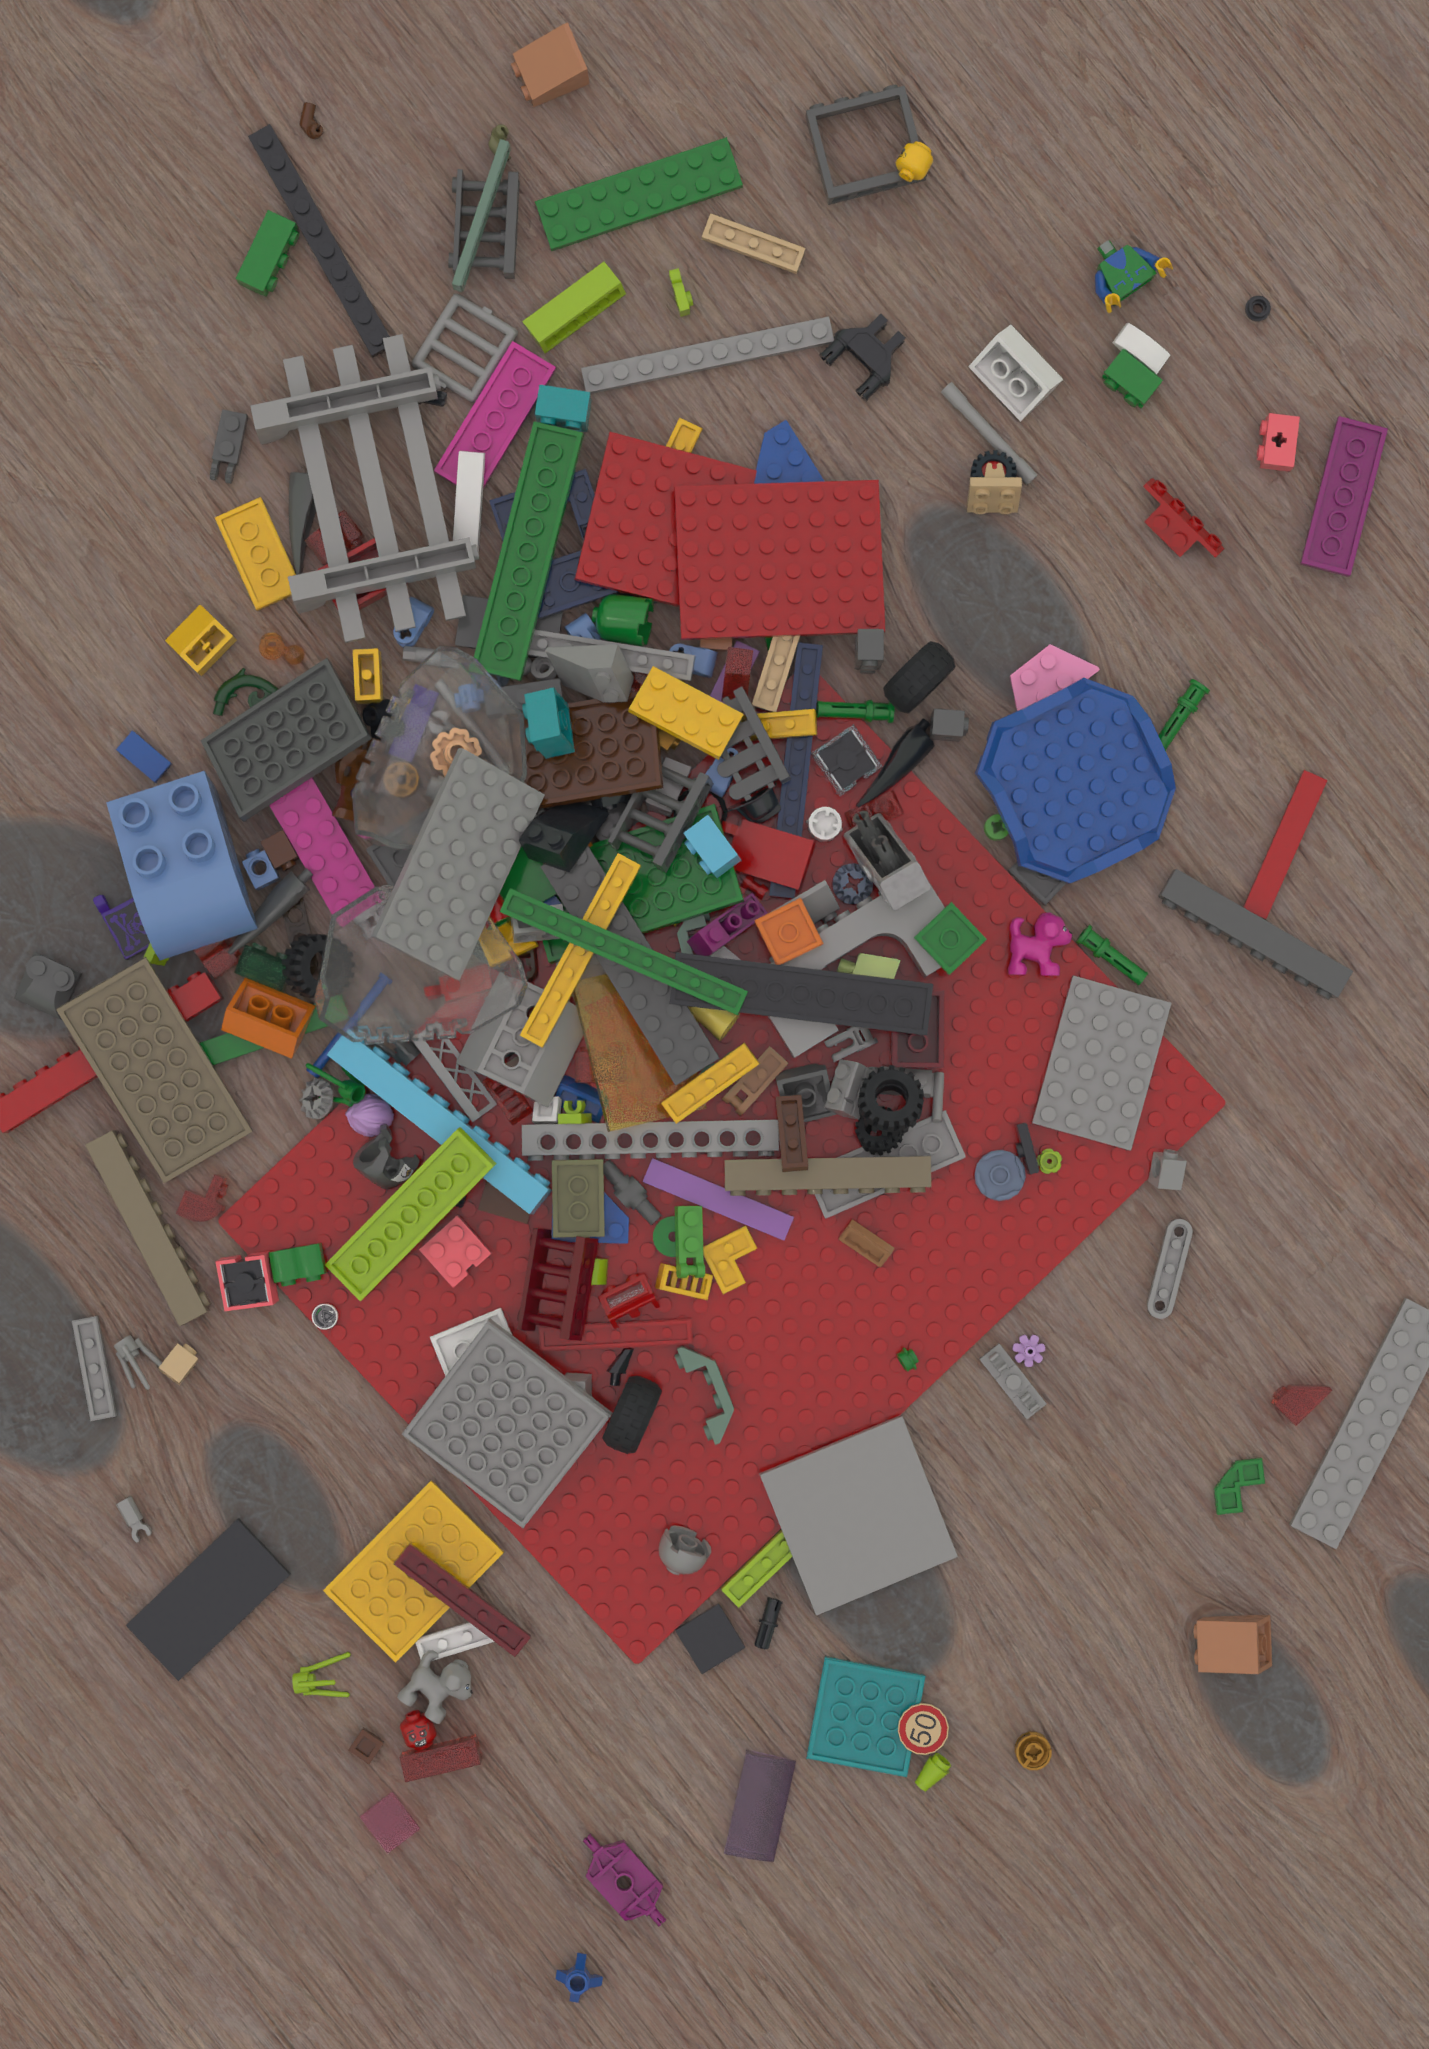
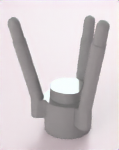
M129 1335L114 1345L117 1350L116 1356L122 1364L131 1388H135L136 1385L127 1364L128 1361L145 1389L149 1390L150 1385L134 1359L140 1354L138 1349L158 1366L163 1362L146 1348L139 1338L134 1340Z

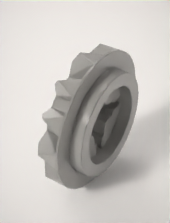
M314 1078L313 1081L306 1082V1088L301 1090L303 1098L299 1100L303 1104L301 1111L305 1112L308 1118L321 1119L331 1109L333 1103L332 1088L323 1079ZM316 1095L321 1097L315 1100L314 1102L312 1101L313 1097H315Z

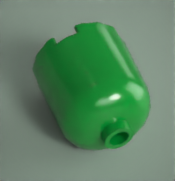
M622 594L605 596L601 600L599 607H594L592 613V622L596 623L598 635L605 641L644 647V645L648 644L653 623L648 622L649 612H654V601L650 598Z

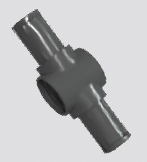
M610 1159L604 1163V1176L614 1185L615 1196L628 1209L631 1208L633 1211L636 1209L650 1225H653L662 1215L647 1199L646 1189L633 1176L624 1175Z

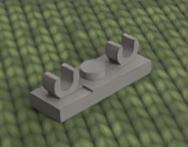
M999 1343L979 1358L1026 1419H1029L1047 1404Z

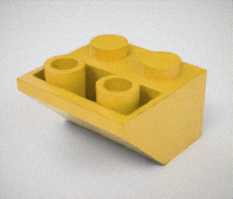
M199 605L165 641L199 675L203 676L237 639L203 606Z

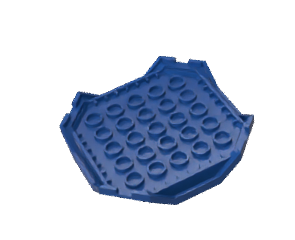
M1081 678L1019 711L992 722L986 739L987 743L975 774L991 795L1013 842L1018 866L1070 884L1095 874L1145 849L1159 839L1176 789L1172 764L1150 717L1134 696L1092 680Z

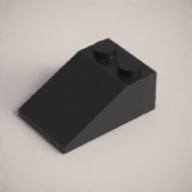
M583 802L554 806L532 820L520 837L519 842L528 859L570 872L608 817L609 812Z

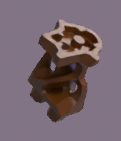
M372 738L368 741L366 750H362L363 745L335 762L336 783L341 785V793L332 816L383 828L384 818L376 816L369 809L367 797L368 792L371 796L378 797L383 782V774L388 767L390 757L383 755L385 741ZM348 766L349 773L347 776H344V771ZM373 774L374 781L373 784L369 786L368 777H370Z

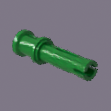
M1194 679L1189 681L1190 686L1184 695L1177 699L1178 706L1158 734L1165 751L1189 715L1197 712V706L1204 695H1208L1210 692L1206 686Z
M867 700L864 703L817 701L816 717L864 719L867 723H871L872 720H880L891 724L894 720L895 707L889 701L888 703H876L872 700Z
M1089 924L1079 935L1076 943L1078 945L1083 944L1093 952L1095 958L1102 957L1139 986L1148 975V972L1141 969L1129 958L1112 947L1110 939L1101 937L1092 930V926Z

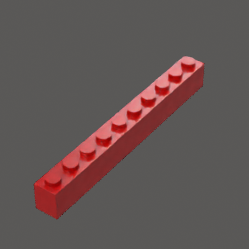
M198 971L187 978L188 983L179 987L177 984L167 990L186 1022L224 1000L209 973L206 972L201 974ZM81 1049L72 1055L70 1052L61 1055L56 1059L58 1063L51 1068L48 1065L40 1068L35 1072V1078L30 1081L23 1079L13 1086L14 1091L9 1094L0 1093V1130L2 1133H9L98 1078Z

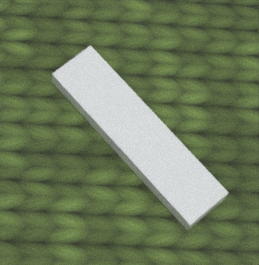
M459 451L453 541L470 537L471 545H477L479 554L486 453Z

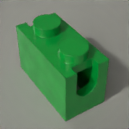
M1122 349L1101 377L1105 380L1103 383L1106 387L1114 392L1116 390L1125 396L1123 399L1134 408L1138 406L1140 409L1163 381L1124 349Z

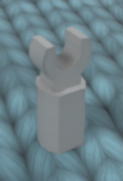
M131 1496L116 1504L127 1526H131L132 1538L136 1543L141 1540L138 1536L139 1529L145 1530L148 1536L152 1534L151 1527L141 1520L143 1516Z

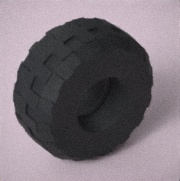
M932 641L928 642L883 687L884 696L900 712L910 713L955 669L954 658L941 644Z
M638 1375L628 1378L602 1437L607 1446L625 1454L637 1451L662 1393L658 1384Z

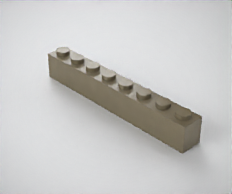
M112 1130L85 1144L179 1326L209 1312L210 1299L205 1291L201 1292L196 1284L199 1282L198 1276L193 1268L189 1270L185 1263V1260H187L185 1251L181 1246L177 1247L173 1238L176 1235L169 1223L165 1224L162 1219L163 1209L157 1200L153 1201L149 1194L152 1192L149 1182L146 1178L142 1179L137 1171L140 1169V1165L134 1155H129L126 1149L129 1145L125 1136L122 1133L118 1134L117 1130Z
M931 1156L808 1158V1170L782 1172L781 1159L724 1160L725 1191H730V1196H746V1190H756V1195H771V1190H782V1195H797V1190L807 1189V1194H823V1189H833V1194H849L848 1189L859 1188V1193H874V1188H884L885 1193H900V1188H910V1193L926 1192V1187H931Z

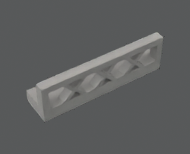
M437 1022L412 1039L413 1043L472 1123L497 1105L473 1071L464 1068L466 1071L458 1070V1064H456V1069L445 1068L441 1063L443 1052L454 1054L457 1060L460 1053ZM434 1030L442 1038L440 1049L430 1047L424 1040ZM444 1042L447 1044L450 1050L443 1049ZM433 1051H439V1052H440V1054H439V1059H438V1057L435 1055V1053H434ZM448 1071L455 1072L454 1079ZM458 1073L469 1074L472 1078L471 1090L462 1089L456 1083ZM474 1083L481 1091L474 1090ZM464 1092H469V1093H470V1098H469V1099H468L467 1096L464 1094ZM473 1093L484 1095L490 1104L478 1112L472 1105Z

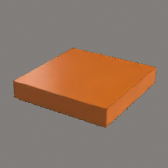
M801 898L754 920L776 965H782L823 945L820 935Z

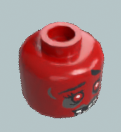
M419 1710L408 1712L400 1724L405 1744L416 1751L430 1747L437 1735L434 1723L424 1715V1712L420 1713Z

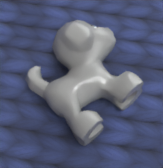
M428 1650L422 1656L420 1665L413 1672L411 1681L399 1692L397 1698L407 1706H412L418 1698L416 1691L420 1690L429 1700V1705L424 1715L432 1722L440 1724L446 1716V1709L442 1707V1702L449 1695L464 1701L472 1696L471 1674L468 1670L469 1666L465 1661L455 1659L443 1668L440 1676L436 1675L430 1669V1662L439 1656L434 1650Z

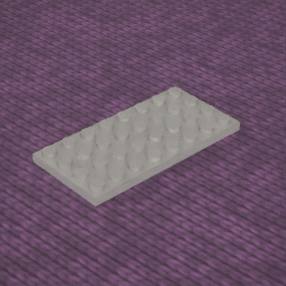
M458 748L372 936L435 970L460 981L521 848L519 839L534 819L544 794L469 751Z

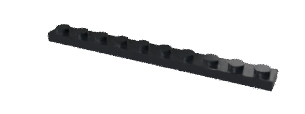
M269 124L248 137L373 358L385 351L383 338L390 336L272 126Z

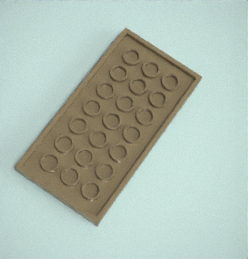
M147 957L142 958L56 1009L164 1183L253 1132Z

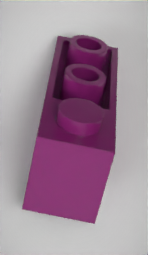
M753 893L744 898L745 902L738 903L687 941L696 955L711 956L755 923L754 920L767 914V911Z

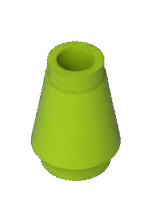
M935 1753L933 1756L930 1755L918 1778L915 1780L916 1785L926 1792L949 1774L950 1762L939 1753Z

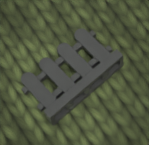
M740 687L733 691L736 696L734 699L730 700L727 696L722 700L729 707L741 713L744 712L748 720L740 721L722 754L725 761L718 765L717 771L723 778L733 775L736 784L732 785L729 789L732 799L741 800L745 798L746 802L752 799L750 794L767 785L769 789L776 787L773 783L779 779L782 784H785L792 779L743 687ZM756 734L759 743L753 745L750 737ZM744 741L748 749L730 757L727 749ZM768 757L769 761L771 762V765L768 767H765V765L762 762V759ZM756 763L760 771L742 780L738 772Z

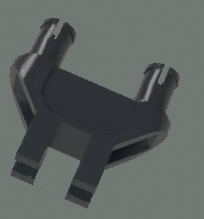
M882 314L865 328H849L837 331L834 334L835 340L819 354L820 358L823 361L826 359V364L831 366L844 351H849L870 371V376L855 390L859 396H863L862 399L866 402L881 386L884 387L890 384L891 356L906 339L899 331L885 344L876 337L887 326L888 320Z

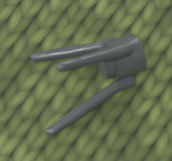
M393 1008L392 1012L409 1043L406 1040L400 1042L385 1026H381L383 1033L396 1046L394 1049L396 1053L363 1030L359 1032L369 1039L372 1044L393 1057L397 1063L400 1064L402 1062L407 1066L421 1052L413 1043V1036L398 1010Z

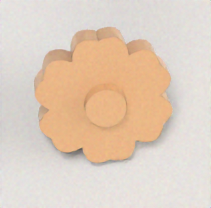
M452 728L449 734L441 732L433 740L432 747L435 751L430 754V760L433 762V768L435 770H442V774L445 777L458 748H463L477 757L482 753V749L477 738H469V732L466 729Z

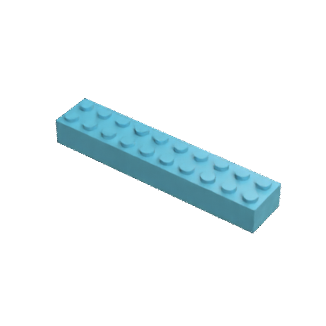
M345 1031L327 1054L331 1059L442 1145L461 1127L497 1163L483 1178L528 1214H534L552 1192V1189L548 1187L550 1182L537 1173L535 1175L531 1174L528 1171L530 1166L520 1158L512 1159L508 1156L510 1153L509 1149L500 1142L496 1141L493 1144L489 1141L490 1135L479 1126L474 1128L468 1124L470 1119L456 1109L452 1112L448 1108L450 1103L437 1094L434 1096L429 1094L430 1087L417 1078H414V1080L408 1077L410 1072L399 1063L394 1062V1064H391L387 1061L390 1056L376 1046L373 1049L368 1046L370 1040L360 1032L354 1031L351 1033Z

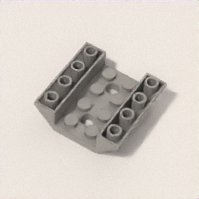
M501 972L456 1064L477 1074H482L545 1107H549L593 1015L568 1001L545 1046L542 1048L520 1036V1033L528 1020V1010L536 1006L544 989L523 979ZM509 1053H515L519 1057V1062L514 1067L505 1065L504 1059Z

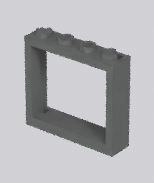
M890 85L881 92L873 93V91H866L859 94L857 98L849 99L848 97H842L835 100L834 104L824 106L823 103L811 106L810 110H806L805 118L828 205L926 180L927 174L922 180L908 182L899 176L898 170L834 187L817 124L819 119L899 99L909 142H919L905 86Z

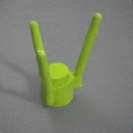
M347 1652L308 1667H300V1672L293 1673L292 1677L294 1693H303L304 1696L349 1697L350 1694L348 1692L316 1689V1686L335 1685L336 1681H316L315 1674H310V1672L351 1656V1653Z

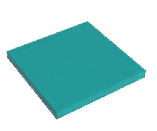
M825 1656L806 1759L907 1777L912 1752L906 1749L900 1741L898 1722L905 1710L912 1705L921 1703L926 1676L924 1674Z

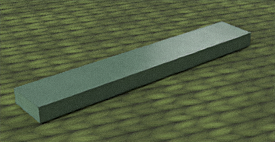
M502 139L499 141L452 281L453 289L459 292L464 291L511 151L509 142Z

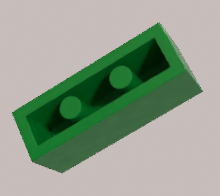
M270 210L267 211L235 278L239 285L267 297L269 291H274L278 282L276 276L280 268H285L289 259V255H287L290 246H295L300 235L295 222Z

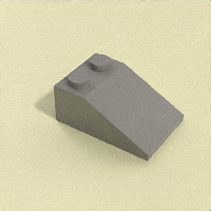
M618 644L549 647L546 649V653L563 686L601 702L628 701L634 677Z

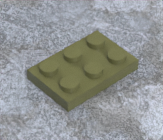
M603 1159L552 1160L553 1238L576 1236L605 1237Z

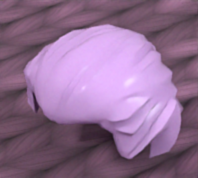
M365 1094L361 1102L353 1104L345 1113L354 1131L368 1137L379 1135L381 1133L380 1126L387 1124L389 1127L394 1119L393 1110L389 1103L376 1094Z

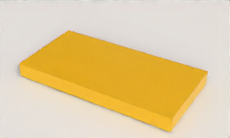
M259 497L215 517L255 609L258 611L292 596L288 577L296 575L262 498Z

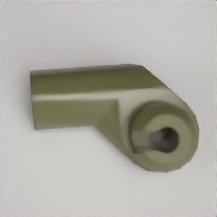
M503 124L497 125L491 132L488 146L494 155L500 139L506 141L509 133L508 128Z

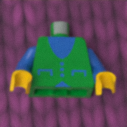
M1108 240L1097 248L1104 261L1096 269L1095 292L1105 304L1107 312L1111 313V305H1118L1121 308V302L1152 281L1157 274L1155 270L1158 271L1160 277L1164 278L1166 274L1163 269L1170 268L1173 270V266L1168 258H1159L1148 251L1138 247H1131L1128 244L1117 251L1111 241Z

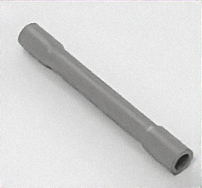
M952 382L941 391V394L954 408L958 409L995 450H998L1000 455L1004 452L1006 453V459L1009 456L1013 458L1012 463H1016L1017 475L1022 478L1026 485L1037 477L1038 474L1023 458L1016 454Z

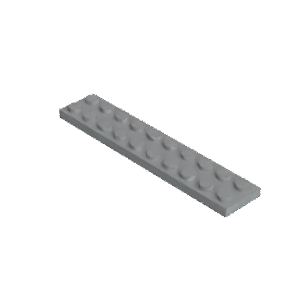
M1404 1298L1289 1524L1334 1549H1337L1429 1368L1428 1309Z

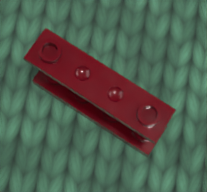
M533 1228L521 1307L517 1315V1330L535 1331L536 1325L560 1329L561 1339L582 1341L598 1239L576 1236L575 1243L550 1238L551 1230ZM548 1248L573 1253L572 1267L566 1268L546 1264ZM544 1274L569 1278L567 1294L542 1289ZM540 1299L565 1304L563 1319L539 1315Z

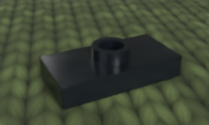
M1024 1122L1016 1124L1015 1128L1019 1143H1015L1018 1157L1024 1158L1028 1174L1038 1173L1039 1167L1028 1125Z

